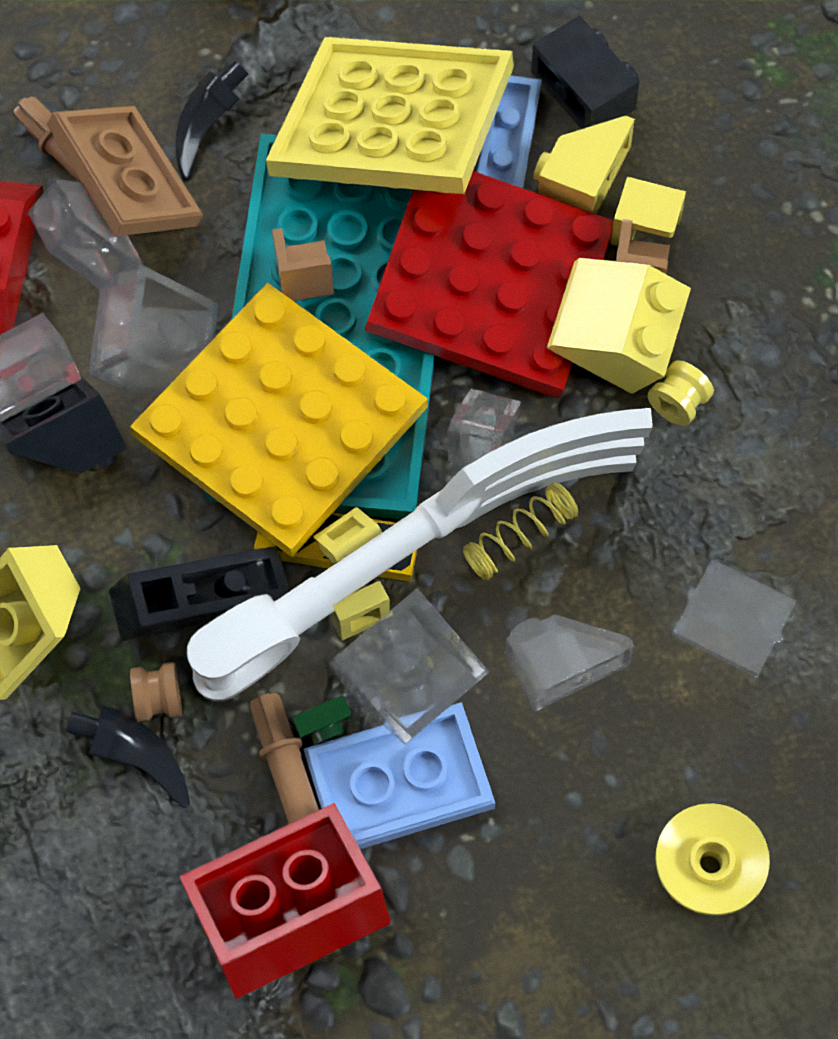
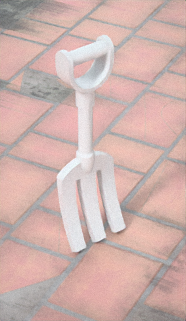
M651 408L622 410L578 418L538 430L507 443L462 468L443 490L422 502L411 514L317 577L309 578L275 602L268 594L255 596L220 615L199 629L191 637L187 646V658L193 669V682L197 691L204 698L213 702H222L235 697L287 658L300 641L298 635L334 612V605L430 540L435 538L442 539L456 528L469 524L498 506L524 494L547 487L552 482L561 483L587 476L633 471L636 465V455L641 454L644 447L643 437H648L653 428Z

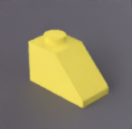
M622 116L560 136L551 154L544 151L536 165L533 179L539 181L538 194L597 214L631 147L635 119Z

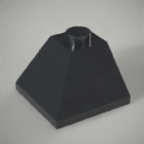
M76 371L0 411V442L14 455L82 473L86 470L91 472L98 471L109 466L116 460V454L127 449L101 394Z

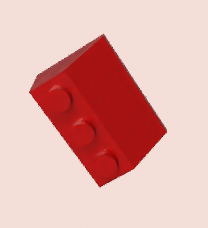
M335 803L179 876L235 999L391 924L382 889Z

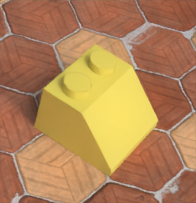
M579 258L574 261L547 349L633 394L665 377L691 288L647 264Z

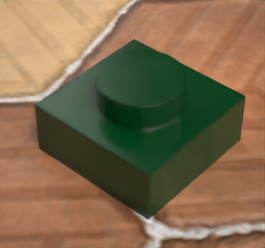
M344 695L292 716L289 722L297 738L302 740L310 736L313 745H316L344 733L341 723L347 721L352 714Z

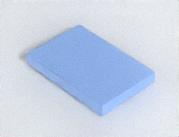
M462 702L304 748V755L320 808L322 809L335 803L359 849L495 809V801Z

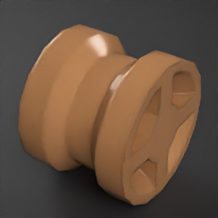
M175 662L165 663L159 670L147 671L143 667L130 669L133 705L138 723L149 721L153 715L164 713L170 718L182 717L180 688Z

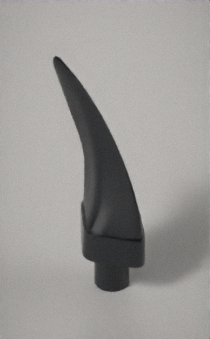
M236 61L219 77L209 71L198 83V86L194 89L183 108L178 123L175 144L178 169L183 180H188L191 176L197 153L206 131L240 100L233 90L249 74Z
M104 705L100 709L98 718L74 711L71 712L65 732L90 739L89 755L103 759L109 758L143 769L181 807H189L188 789L177 761L163 741L142 722L138 723L135 718L122 713L121 710Z

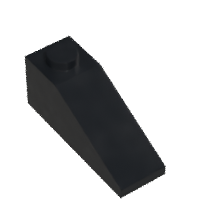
M277 546L128 573L108 590L121 642L173 632L212 621L238 604L255 596L268 594L275 602L290 592Z

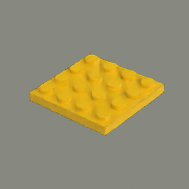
M267 282L133 422L130 429L133 437L281 550L293 557L428 408V398Z

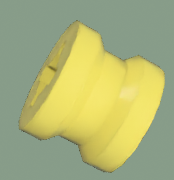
M676 360L668 367L664 382L656 383L648 392L647 397L652 407L663 418L678 426H687L696 416L695 408L699 404H705L713 396L714 388L707 376L699 369L687 362Z

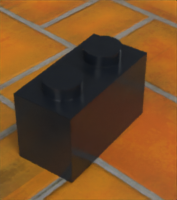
M580 15L533 43L531 73L537 79L542 80L541 84L581 129L626 116L636 110L640 82L635 69L628 62H622L609 48L608 41L603 33L597 28L592 29Z

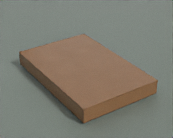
M135 106L52 113L47 126L115 237L197 227L203 217L202 212Z

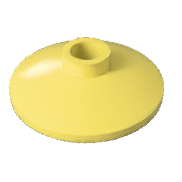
M721 804L695 805L674 816L667 823L659 837L655 856L657 873L667 893L677 903L690 911L711 916L734 913L750 904L762 890L768 876L770 864L767 843L756 824L740 811ZM707 856L714 857L720 864V870L716 873L705 872L701 868L700 860Z

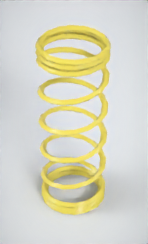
M552 482V484L546 487L545 494L547 500L536 496L531 497L529 503L530 512L524 509H515L513 512L514 525L506 521H498L496 524L497 538L491 534L482 533L479 537V545L469 542L463 546V553L467 562L480 578L488 581L490 578H493V573L498 574L496 566L484 550L482 543L484 536H488L502 547L506 556L515 562V557L502 541L499 532L501 524L512 528L518 534L523 544L528 549H532L531 543L518 527L516 521L517 512L520 511L534 520L542 535L549 537L548 531L535 516L533 510L534 500H540L550 507L561 525H565L563 516L570 520L578 516V508L574 499L561 484Z

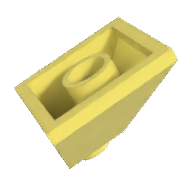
M57 545L8 548L0 557V700L7 699L65 636L81 588Z

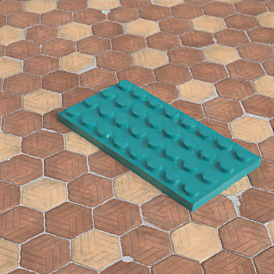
M261 133L232 319L267 282L281 292L274 254L273 229L282 228L286 247L325 241L327 255L330 256L334 294L294 302L428 398V408L337 507L334 513L347 514L358 507L370 517L403 519L418 506L435 355L364 331L413 189H395L383 186L343 184L340 182L298 180L269 176L266 159L278 135ZM205 492L206 501L219 502Z

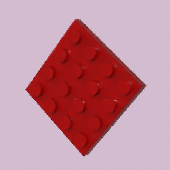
M473 171L464 194L413 189L364 331L559 399L564 391L572 362L547 349V345L574 261L579 258L603 260L614 221Z

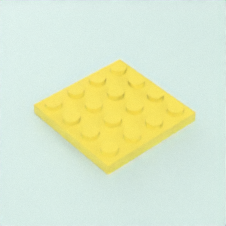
M324 37L267 156L266 164L269 176L464 194L514 68L512 51Z

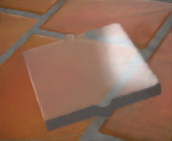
M712 559L696 590L688 592L686 598L688 605L672 635L757 678L773 646L781 645L783 640L781 631L797 601Z

